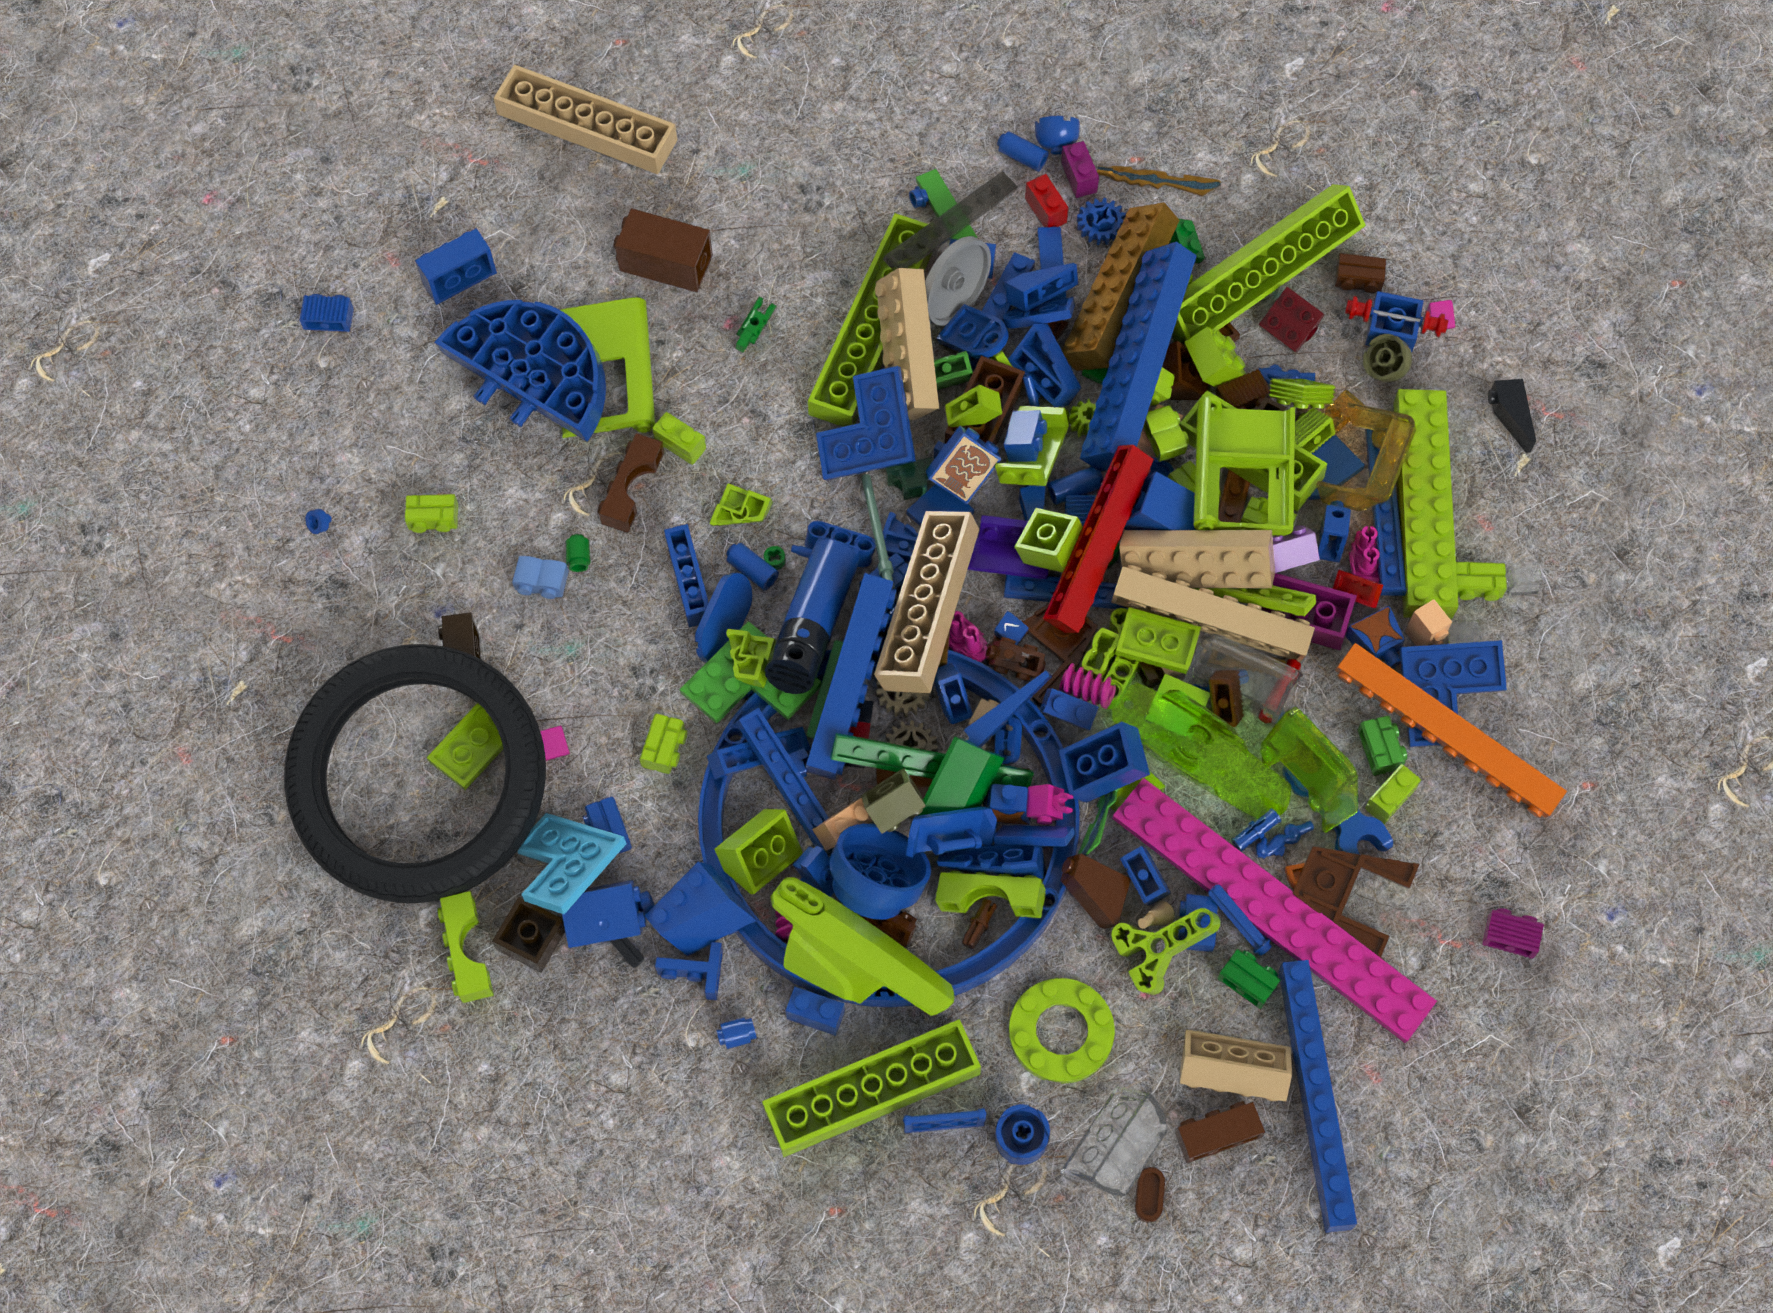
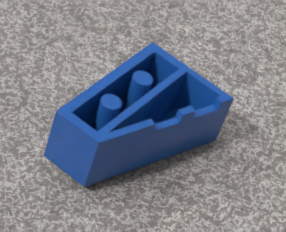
M1047 323L1033 324L1008 358V361L1014 368L1025 371V376L1031 375L1035 389L1054 407L1068 406L1080 391L1081 386Z

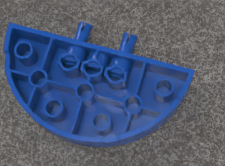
M505 300L491 303L469 312V316L460 322L455 321L434 342L445 356L485 379L482 386L473 395L478 402L486 405L497 389H501L521 401L518 408L509 417L510 421L515 425L518 424L519 427H522L533 411H537L586 442L589 441L600 421L606 398V379L603 364L594 345L582 328L561 310L536 301L532 303L523 302L522 300Z

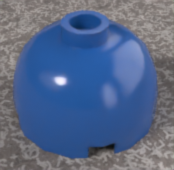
M1048 116L1040 118L1039 123L1035 121V136L1039 145L1046 150H1050L1053 155H1061L1063 146L1074 144L1079 138L1080 121L1077 118L1070 117V121H1066L1064 116Z

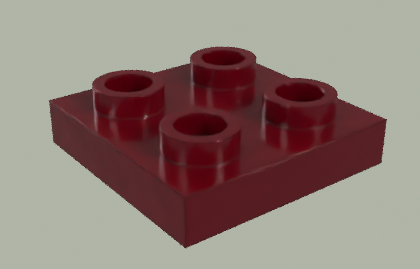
M1286 287L1258 325L1297 353L1304 342L1309 341L1315 334L1318 324L1325 314L1292 289Z

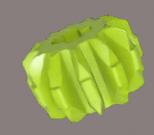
M1090 398L1086 404L1079 400L1077 406L1071 408L1068 422L1071 424L1070 429L1072 432L1078 431V438L1082 435L1087 436L1091 421L1088 419H1092L1096 403H1091Z

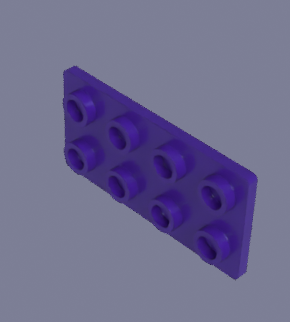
M981 516L980 531L967 570L1047 579L1049 569L1024 564L1014 547L1028 521Z

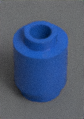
M745 1017L721 1023V1029L716 1030L720 1046L726 1045V1049L749 1044L751 1040L757 1039L752 1018L745 1020Z

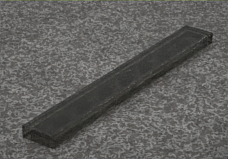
M1003 171L886 254L883 260L893 271L898 268H911L1014 193L1018 186Z

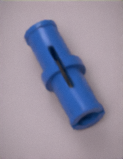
M1271 808L1255 822H1249L1248 827L1231 840L1235 847L1242 852L1257 839L1261 840L1264 838V834L1280 823L1281 818Z

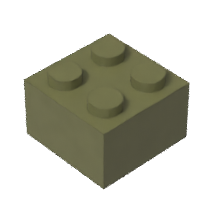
M905 768L861 795L865 810L881 834L886 831L892 832L901 825L900 822L908 817L911 819L918 816L923 811L922 808L926 807L921 792Z

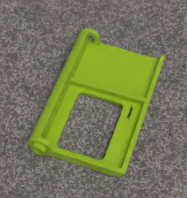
M632 297L562 309L561 311L570 316L588 336L598 352L601 362L625 359L628 412L626 414L600 418L594 433L630 427L640 433L649 432L655 425L646 301L642 298ZM562 427L563 438L577 436Z
M1204 397L1199 400L1193 524L1196 530H1272L1273 536H1285L1292 533L1294 521L1295 407H1290L1286 411L1222 408V401L1216 397ZM1222 467L1266 469L1268 471L1267 523L1221 522L1218 519L1219 479Z

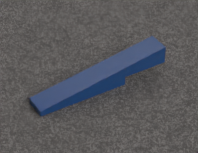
M1044 671L965 728L964 731L969 737L967 740L981 748L1052 678L1050 672Z

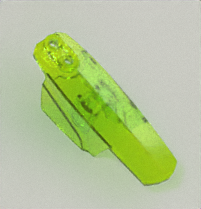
M1136 683L1126 687L1112 707V721L1115 724L1125 722L1138 728L1144 751L1206 791L1256 819H1259L1271 808L1279 816L1287 810L1291 797V784L1250 753L1245 741L1238 736L1235 728L1184 692L1168 690L1162 694L1140 683ZM1126 701H1131L1133 703V708L1126 709L1124 707V703ZM1145 715H1152L1154 722L1147 723Z

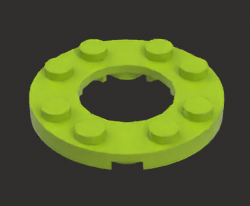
M1067 978L1048 979L1030 987L1016 1002L1009 1023L1010 1044L1021 1065L1028 1072L1044 1081L1061 1082L1060 1084L1081 1081L1098 1071L1111 1052L1115 1036L1112 1013L1101 995L1090 986ZM1056 1005L1076 1009L1084 1017L1087 1024L1088 1036L1085 1043L1078 1051L1068 1055H1057L1048 1051L1040 1044L1036 1035V1024L1039 1016L1046 1009Z

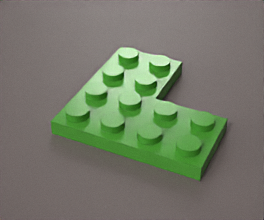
M749 621L740 629L748 631L753 636L767 637ZM729 640L680 688V693L716 724L750 690L754 691L784 718L789 720L821 687L822 682L816 678L811 690L804 694L785 693L775 688L768 679L765 688L741 682L734 676V661L730 655L731 645Z

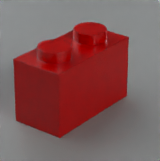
M1047 174L1026 182L1025 199L1043 227H1059L1066 224L1069 207Z

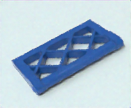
M985 1108L976 1111L920 1116L905 1115L903 1118L904 1133L982 1127L985 1125L987 1112Z

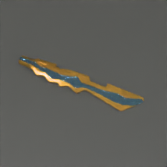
M1098 166L1097 168L1098 175L1108 176L1116 182L1124 181L1129 185L1138 184L1140 187L1150 185L1156 189L1167 185L1200 196H1204L1221 184V181L1217 179L1185 174L1183 178L1168 176L1165 171L1134 170L1132 167Z

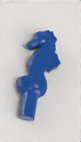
M1276 364L1268 368H1259L1268 385L1272 379H1306L1315 381V373H1300L1295 369L1284 372Z
M1309 820L1298 826L1288 824L1284 827L1285 834L1276 835L1268 844L1267 838H1262L1261 842L1256 845L1257 858L1265 859L1272 855L1282 857L1286 848L1285 844H1295L1300 841L1301 835L1314 830L1312 822Z

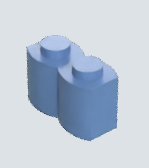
M519 556L512 583L515 590L522 595L529 596L539 593L544 598L554 599L555 597L563 596L569 569L567 564L561 561Z

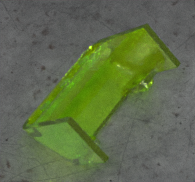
M1294 706L1286 711L1261 742L1262 766L1267 769L1279 761L1283 763L1308 790V804L1315 813L1319 812L1321 814L1322 830L1326 833L1358 812V774L1351 761L1299 708Z

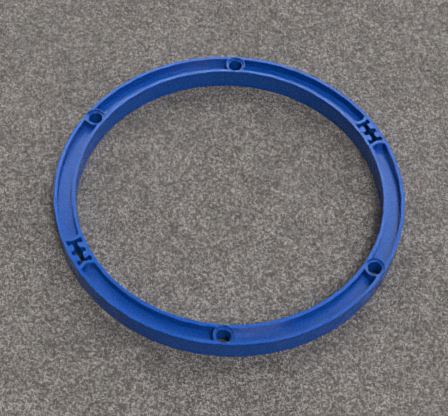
M881 641L882 644L880 647L878 657L876 656V659H873L872 657V660L875 661V667L873 672H875L885 641ZM832 649L825 652L816 678L821 682L823 681ZM948 650L947 664L954 663L961 673L965 688L986 701L993 700L1000 704L1019 690L1018 687L1001 674L981 662L958 652ZM754 693L726 726L713 752L748 742L735 723L740 718L759 707L768 721L777 711ZM1029 699L1013 717L1020 720L1022 735L1029 742L1039 759L1048 784L1064 789V793L1069 794L1059 750L1063 749V746L1050 723ZM1037 731H1042L1046 734V736L1037 737L1034 733ZM734 735L742 737L736 742L729 740ZM708 763L700 792L698 812L699 842L703 863L711 864L757 918L742 897L734 879L724 872L714 850L724 841V805L733 774L715 780ZM1068 799L1065 802V807L1072 808L1073 812L1069 814L1063 813V820H1055V826H1074L1075 835L1065 847L1054 846L1050 864L1043 880L1046 889L1045 898L1052 900L1054 904L1049 907L1043 906L1041 918L1020 917L999 939L976 955L958 964L935 971L952 985L954 996L965 993L989 981L1011 966L1039 938L1057 912L1067 890L1060 881L1063 874L1062 866L1067 857L1076 855L1080 816L1077 799ZM758 918L757 922L751 925L748 924L735 932L752 953L772 970L792 983L815 994L840 1002L870 1007L893 1008L915 1006L895 992L894 996L890 997L888 994L889 988L885 986L880 988V997L877 996L876 991L860 1004L844 1000L786 970L783 964L787 945L769 931Z

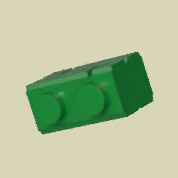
M1237 949L1221 970L1217 979L1261 1010L1279 985L1281 979L1277 977L1278 973L1269 966L1262 967L1255 962L1256 958L1253 954L1245 950L1241 952Z

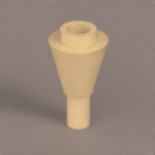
M1158 901L1152 906L1145 917L1138 920V925L1142 929L1148 926H1168L1174 920V910L1169 903Z

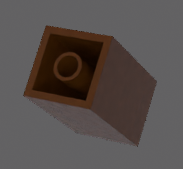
M631 208L628 216L623 218L620 235H616L613 243V248L616 249V261H618L619 270L698 293L713 256L710 230Z

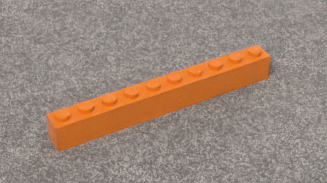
M1354 643L1335 669L1339 673L1337 675L1338 678L1347 684L1352 682L1360 688L1358 691L1368 699L1375 698L1380 702L1379 706L1390 714L1395 712L1402 717L1400 721L1412 729L1414 726L1423 732L1421 734L1423 738L1431 743L1436 741L1444 747L1442 750L1450 757L1455 758L1457 756L1465 761L1463 765L1474 773H1477V771L1486 776L1485 781L1493 787H1502L1507 791L1506 795L1511 800L1517 803L1521 801L1529 806L1527 810L1538 818L1550 816L1566 794L1567 790L1358 644Z

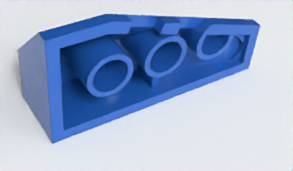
M984 845L978 849L968 848L939 854L937 859V865L972 873L982 872L993 876H999L1000 874H1009L1013 877L1032 875L1043 879L1046 868L1042 846Z

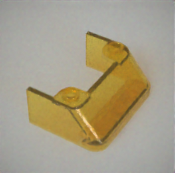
M1348 403L1347 408L1352 426L1374 430L1372 442L1376 448L1380 449L1366 488L1353 489L1318 481L1316 485L1322 503L1330 505L1332 501H1341L1344 503L1345 508L1364 511L1387 501L1391 497L1416 432L1414 419L1407 414Z

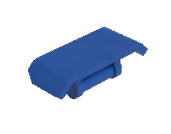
M974 807L915 816L909 831L906 856L913 858L916 853L932 851L935 855L954 850L978 849L982 845L991 846L994 842L993 836L996 831L997 818L992 809L987 807Z

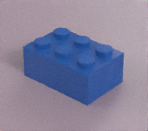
M477 228L463 233L460 237L442 244L439 248L425 253L415 260L423 286L436 305L497 274L490 247Z
M1120 722L1059 750L1069 794L1073 795L1074 799L1086 803L1150 775L1139 730L1137 727L1125 722Z

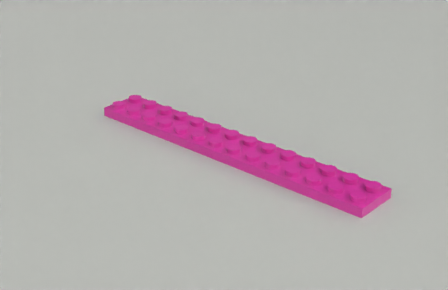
M1145 778L1140 781L1112 816L1114 821L1207 892L1213 886L1221 885L1264 936L1297 961L1309 960L1311 972L1404 1043L1410 1039L1437 1002V1000L1325 915L1316 912L1293 894L1291 889Z

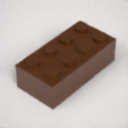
M981 356L964 393L978 385L999 392L1002 414L985 424L962 427L966 430L971 428L980 435L979 439L985 443L990 441L997 445L1024 387L1023 377L1025 376V371ZM947 427L945 431V444L958 427Z

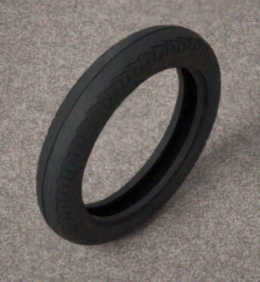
M409 644L381 649L351 662L330 677L312 696L299 716L290 737L284 767V789L288 811L301 842L313 859L328 874L345 886L366 896L396 903L437 901L440 898L468 891L498 872L515 855L529 835L541 807L546 780V758L542 735L531 708L518 689L502 673L483 660L460 650L429 644ZM421 684L453 689L481 705L493 720L501 737L505 755V779L501 797L495 811L486 825L472 840L456 851L438 859L419 863H397L382 860L365 853L341 829L329 802L327 767L330 753L338 734L349 718L360 707L389 690L402 686Z

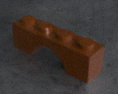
M637 433L633 440L628 442L625 450L626 456L623 461H619L616 469L617 475L614 481H610L607 488V497L605 501L602 500L597 511L602 525L626 533L629 532L637 515L635 502L627 494L628 488L637 477L647 473H656L664 455L662 441Z

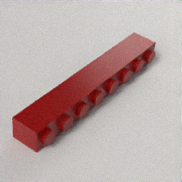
M1135 445L1118 446L1043 617L1045 621L1064 633H1079L1083 627L1088 610L1094 602V596L1104 579L1107 566L1113 559L1117 543L1122 538L1127 520L1132 515L1133 506L1141 494L1143 483L1150 473V467L1154 459Z

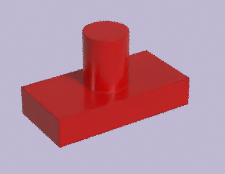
M1338 570L1332 589L1357 595L1355 602L1376 608L1383 584L1344 570Z

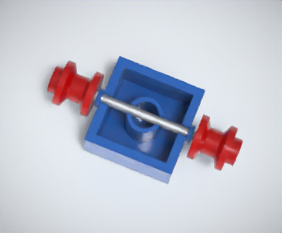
M1379 291L1376 293L1373 305L1372 299L1362 303L1358 302L1357 296H1353L1352 300L1347 301L1345 314H1349L1348 319L1350 320L1355 316L1363 318V322L1367 323L1370 315L1365 342L1367 346H1371L1369 345L1371 340L1379 335L1392 334L1406 342L1412 352L1417 340L1419 327H1421L1420 334H1425L1429 330L1434 331L1436 337H1440L1441 333H1446L1448 326L1445 314L1441 313L1438 318L1432 317L1430 311L1426 310L1424 317H1421L1424 300Z

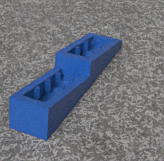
M803 726L775 733L788 754L805 748L806 752L811 750ZM748 742L719 749L707 755L715 780L762 766V763Z

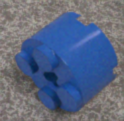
M1019 1104L1006 1109L999 1118L995 1131V1144L1001 1156L1014 1165L1031 1164L1041 1158L1046 1151L1050 1137L1048 1120L1041 1111L1029 1105ZM1021 1130L1023 1134L1028 1133L1026 1139L1017 1137L1018 1131Z

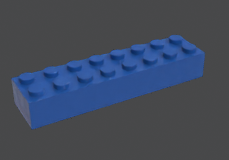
M864 573L806 763L808 773L831 780H836L837 774L842 776L846 762L835 761L830 758L835 734L853 736L854 733L850 732L851 727H857L861 711L857 707L859 703L864 704L868 688L865 681L866 679L871 680L875 667V661L872 660V657H878L882 644V637H879V634L886 631L889 621V613H886L887 609L892 610L897 590L893 589L894 581Z

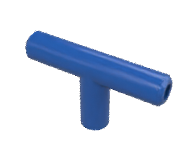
M1026 375L1023 377V382L1030 406L1040 407L1038 399L1042 395L1035 389L1032 376Z

